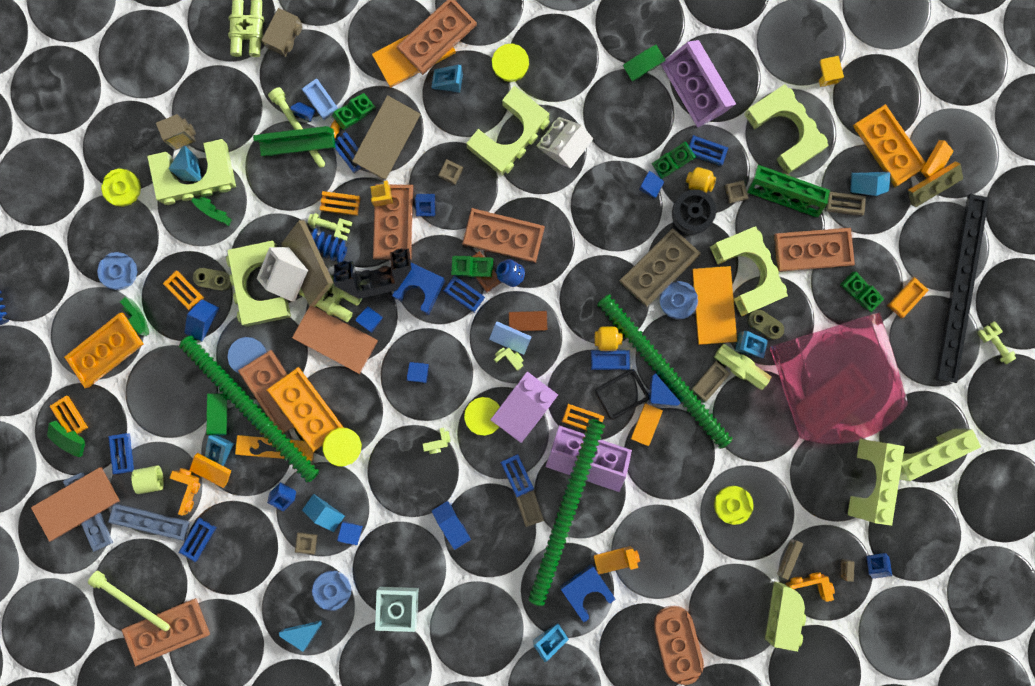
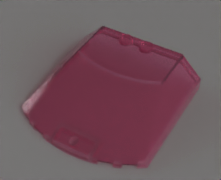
M880 312L770 347L800 439L820 444H843L858 441L872 436L890 425L908 405Z

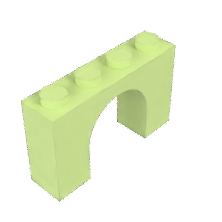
M784 84L748 108L744 115L754 129L777 116L787 117L797 125L799 130L797 144L776 159L781 168L789 174L821 153L829 145L827 138L822 133L820 134L816 128L815 121L805 113L804 106L795 99L793 90Z
M515 86L504 97L502 105L521 121L524 128L522 136L512 144L502 145L494 142L478 129L466 143L467 149L501 176L505 172L508 174L514 167L513 162L525 154L527 145H532L538 137L536 134L541 129L544 130L550 123V114Z
M223 139L203 143L208 163L207 172L200 181L194 184H182L178 181L176 175L169 170L173 158L167 152L147 156L156 200L164 205H172L178 200L189 201L195 196L207 197L211 196L213 192H229L231 188H235L236 183L227 143Z
M756 226L719 241L710 247L717 264L734 257L743 256L751 259L759 269L760 280L757 287L734 299L741 316L788 296L786 286L781 282L779 271L770 258V251L765 247L762 234L757 230Z
M274 241L227 250L226 262L228 267H231L232 272L230 282L235 287L236 292L233 293L235 304H238L239 308L237 318L239 323L246 327L291 317L287 299L278 297L257 301L249 295L247 290V279L250 273L262 266L269 247H277Z
M952 429L937 436L938 444L912 454L903 453L899 480L911 481L981 448L973 429Z
M865 439L859 440L857 458L869 460L874 464L877 480L875 489L868 498L850 497L849 516L892 526L904 446Z

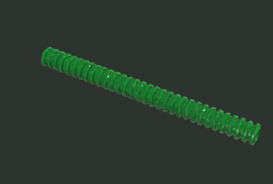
M610 294L606 295L597 304L598 307L602 308L601 311H605V315L610 317L609 320L613 321V325L616 324L618 326L617 329H620V333L625 335L624 338H628V342L633 344L632 347L637 349L636 352L641 353L640 356L645 358L644 361L648 362L647 365H651L652 371L655 370L660 379L664 380L663 383L668 385L667 387L672 390V393H675V397L680 399L679 401L683 403V407H687V412H691V416L695 417L694 420L699 422V426H703L702 429L707 431L706 434L711 436L710 439L715 440L714 443L719 445L718 448L723 449L730 444L733 439L732 436H728L729 433L724 431L725 428H721V423L716 422L717 419L712 417V413L709 414V409L704 408L705 405L701 404L700 399L697 400V395L692 394L693 391L689 390V386L685 385V381L682 382V378L677 376L678 373H674V368L669 367L670 364L665 362V358L662 359V354L657 353L658 350L653 348L654 345L650 344V340L645 339L646 336L642 335V331L639 332V327L634 326L635 323L630 321V317L627 318V313L622 312L623 309L618 307V303L615 304V299H611Z
M187 336L180 342L179 348L183 349V352L187 353L189 358L191 357V361L195 362V365L199 366L200 370H203V374H207V378L211 379V382L215 383L216 387H219V391H223V395L227 396V399L231 400L232 404H235V408L239 409L240 413H244V417H248L247 420L252 422L251 425L256 426L255 429L260 430L259 433L261 435L264 434V438L268 439V443H272V447H276V451L280 452L281 456H284V460H288V464L293 465L292 468L297 470V474H301V478H305L306 483L312 481L319 474V470L315 469V465H311L310 460H306V456H302L303 453L298 451V447H294V443H290L291 440L289 438L286 439V435L282 434V430H278L277 425L274 426V422L270 421L269 417H266V413H262V409L257 408V404H253L254 401L250 400V396L245 395L246 392L241 391V387H237L238 384L234 382V379L229 378L230 375L225 374V370H221L222 367L218 365L217 361H213L214 358L209 357V353H205L206 350L198 344L197 340H194L193 336Z
M588 420L589 425L586 426L587 431L584 432L585 437L582 438L583 443L580 444L581 449L578 450L579 454H577V460L574 462L575 466L572 468L574 471L570 474L572 477L568 479L570 482L567 483L568 489H565L564 500H561L562 506H559L560 511L557 512L558 517L555 518L556 523L553 524L554 528L551 530L552 534H550V540H548V545L545 548L547 551H544V557H542V562L540 563L541 568H538L537 579L534 580L533 590H531V595L528 598L534 605H545L546 594L549 593L548 589L551 588L550 583L553 582L552 578L555 576L554 572H556V566H558V561L561 558L559 555H562L561 549H564L563 544L566 543L567 532H570L569 527L572 526L573 515L576 514L575 510L578 508L577 504L580 502L581 492L584 491L582 487L586 485L584 481L588 479L587 475L590 473L588 470L592 467L590 464L594 461L592 458L595 457L594 452H597L596 446H599L598 440H601L600 434H603L602 429L605 428L604 423L598 420Z

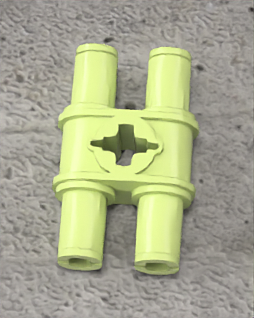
M232 0V14L229 16L230 32L228 33V37L231 39L230 54L235 57L242 56V40H250L249 55L251 57H260L261 40L264 36L262 0H251L250 15H243V0Z
M330 275L333 284L314 307L317 306L327 312L328 315H335L348 322L353 313L339 305L341 299L344 298L358 306L362 298L358 299L335 287L334 276ZM300 288L298 294L305 297L302 289ZM331 293L334 295L333 297H328L327 294Z

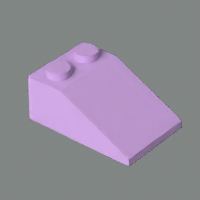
M526 372L491 418V421L522 443L558 394L529 372Z

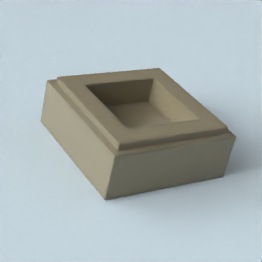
M446 159L438 177L456 185L464 168Z
M744 180L724 186L729 204L748 199Z
M298 532L295 553L314 555L318 534Z
M848 559L841 560V579L854 582V561Z

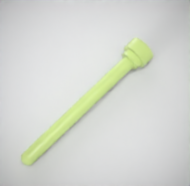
M280 87L272 90L268 94L271 101L280 106L295 130L303 129L285 102L286 98L283 90ZM309 151L317 165L321 168L324 167L325 162L318 151Z
M100 571L94 572L89 578L88 584L93 588L104 589L163 631L169 630L170 625L108 583L105 575Z

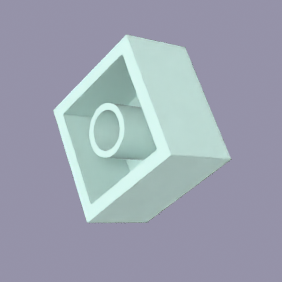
M379 587L376 596L375 631L415 632L417 628L419 588Z

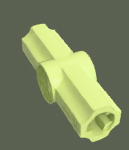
M722 344L714 356L716 360L730 368L734 375L747 380L760 390H763L771 379V376L758 368L750 358L738 354L725 344Z

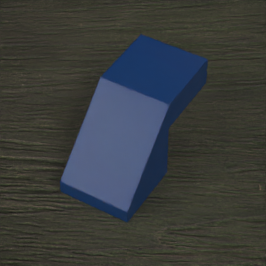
M448 501L432 510L439 527L454 550L471 540L464 525L458 519Z

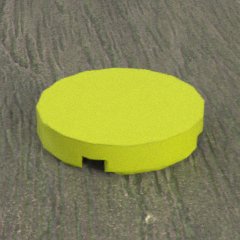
M505 44L499 47L494 52L492 58V68L496 76L507 82H514L523 78L529 67V58L526 51L516 44Z
M115 169L104 177L101 190L104 198L109 203L125 207L137 200L140 195L141 185L134 173L124 169Z
M481 397L474 399L465 410L464 418L466 425L477 435L485 436L498 430L499 426L493 423L491 418L500 406L490 398Z
M338 427L331 430L325 436L322 451L325 458L331 464L347 466L359 457L361 441L353 430Z
M727 486L721 489L714 501V509L717 516L725 523L732 525L747 521L754 507L753 499L749 492L737 486Z

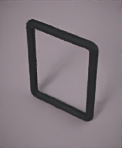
M634 369L621 374L595 390L610 419H615L649 400V394ZM632 373L645 398L612 416L599 391Z

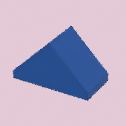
M201 299L187 314L184 333L203 342L219 307Z
M656 373L650 377L648 404L678 406L681 403Z

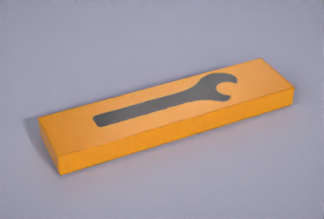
M237 435L235 455L284 459V456H281L280 452L276 451V447L273 448L272 443H268V439ZM290 441V443L295 444L294 447L299 448L298 451L303 453L302 456L307 457V461L314 460V452L311 451L305 441Z

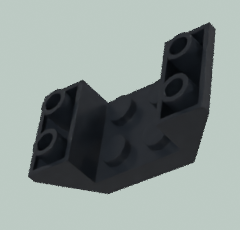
M400 248L390 252V267L382 266L379 269L372 271L364 270L358 274L356 273L353 261L339 262L334 265V286L358 299L398 290L412 270L409 248Z

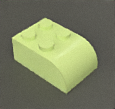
M774 581L765 640L773 647L798 651L799 646L803 642L802 626L806 622L804 601L797 591Z

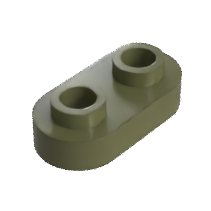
M199 268L193 274L194 283L202 288L226 291L232 286L230 275L223 271ZM204 274L205 279L200 280V275ZM220 278L224 279L222 284L218 283Z
M755 310L749 314L747 319L749 326L768 339L775 340L784 334L783 324L766 312ZM756 316L761 317L760 323L756 321ZM773 326L777 327V333L772 331Z

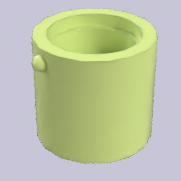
M159 466L133 470L132 486L135 493L143 494L163 489L164 477Z

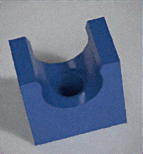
M411 263L412 270L398 290L394 291L392 297L401 302L406 292L410 289H421L425 293V300L421 305V311L429 315L445 280L443 277Z
M592 564L560 586L561 591L583 622L589 619L588 612L583 607V600L587 594L591 592L602 593L610 604L616 600Z

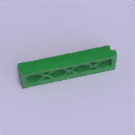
M328 126L253 135V140L260 144V153L263 157L336 148L334 129Z
M758 165L747 193L818 218L828 203L830 190ZM759 185L764 187V189L759 190L754 188V186ZM779 192L782 196H776L773 193ZM796 198L800 200V202L796 203L791 201V199ZM809 205H815L819 208L815 210L810 208Z

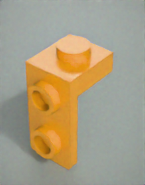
M183 468L172 471L170 479L188 484L178 515L181 516L186 515L192 510L194 505L192 499L200 488V477L191 475L192 471Z
M631 546L594 555L598 574L628 567L630 570L638 568L637 562H640L638 551H634Z
M821 572L809 574V577L804 579L802 577L791 578V582L786 583V586L792 589L817 584L822 600L826 602L834 600V586L829 582L828 576L821 574Z

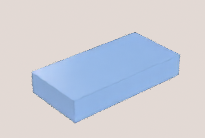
M317 78L302 88V91L323 120L338 110V107Z
M496 322L489 340L524 355L531 336Z

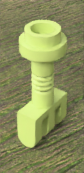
M317 213L310 214L308 225H311V228H315L316 225L335 231V238L338 237L341 240L347 241L348 237L341 235V232L349 234L350 230L343 226H352V222L339 218L338 224L318 218L319 214Z
M992 322L990 326L984 327V331L981 329L977 333L984 343L991 340L1002 355V358L999 360L1008 364L1016 359L1014 356L1015 352L1009 353L997 336L1003 331L996 322Z

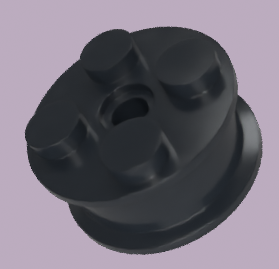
M701 190L684 192L679 196L672 208V220L675 226L683 233L691 235L705 231L713 223L716 216L714 200L709 194Z

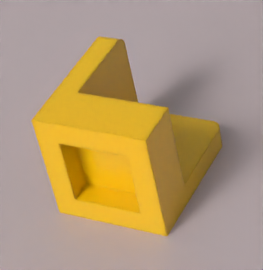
M839 56L821 59L820 66L823 76L819 79L820 87L838 84L844 78Z
M387 180L384 181L383 185L370 187L371 202L374 207L393 204L390 184Z

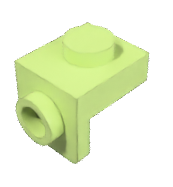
M503 347L495 354L496 358L494 361L496 363L506 357L517 371L523 367L522 362L524 360L518 352L514 354L510 348L505 350Z
M440 428L442 440L424 443V451H429V454L441 452L440 448L448 447V442H451L449 431H445V428Z

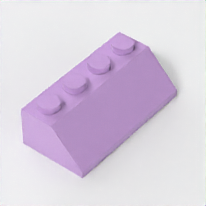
M699 40L685 43L661 64L697 128L719 117L736 105Z
M559 425L546 467L570 475L574 471L572 468L575 466L574 462L577 460L576 456L579 454L578 450L581 449L580 444L583 443L582 438L585 435ZM598 440L599 446H596L597 452H594L595 457L592 458L594 461L590 464L592 467L588 470L590 473L587 475L588 479L586 481L620 492L626 479L632 450L604 440Z

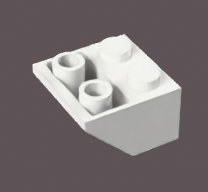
M558 117L547 133L541 138L537 147L559 164L571 168L593 138L581 124Z
M269 247L257 280L265 290L287 300L295 301L308 269L289 247Z

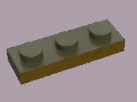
M955 161L910 188L908 193L911 205L918 207L963 180L961 164Z

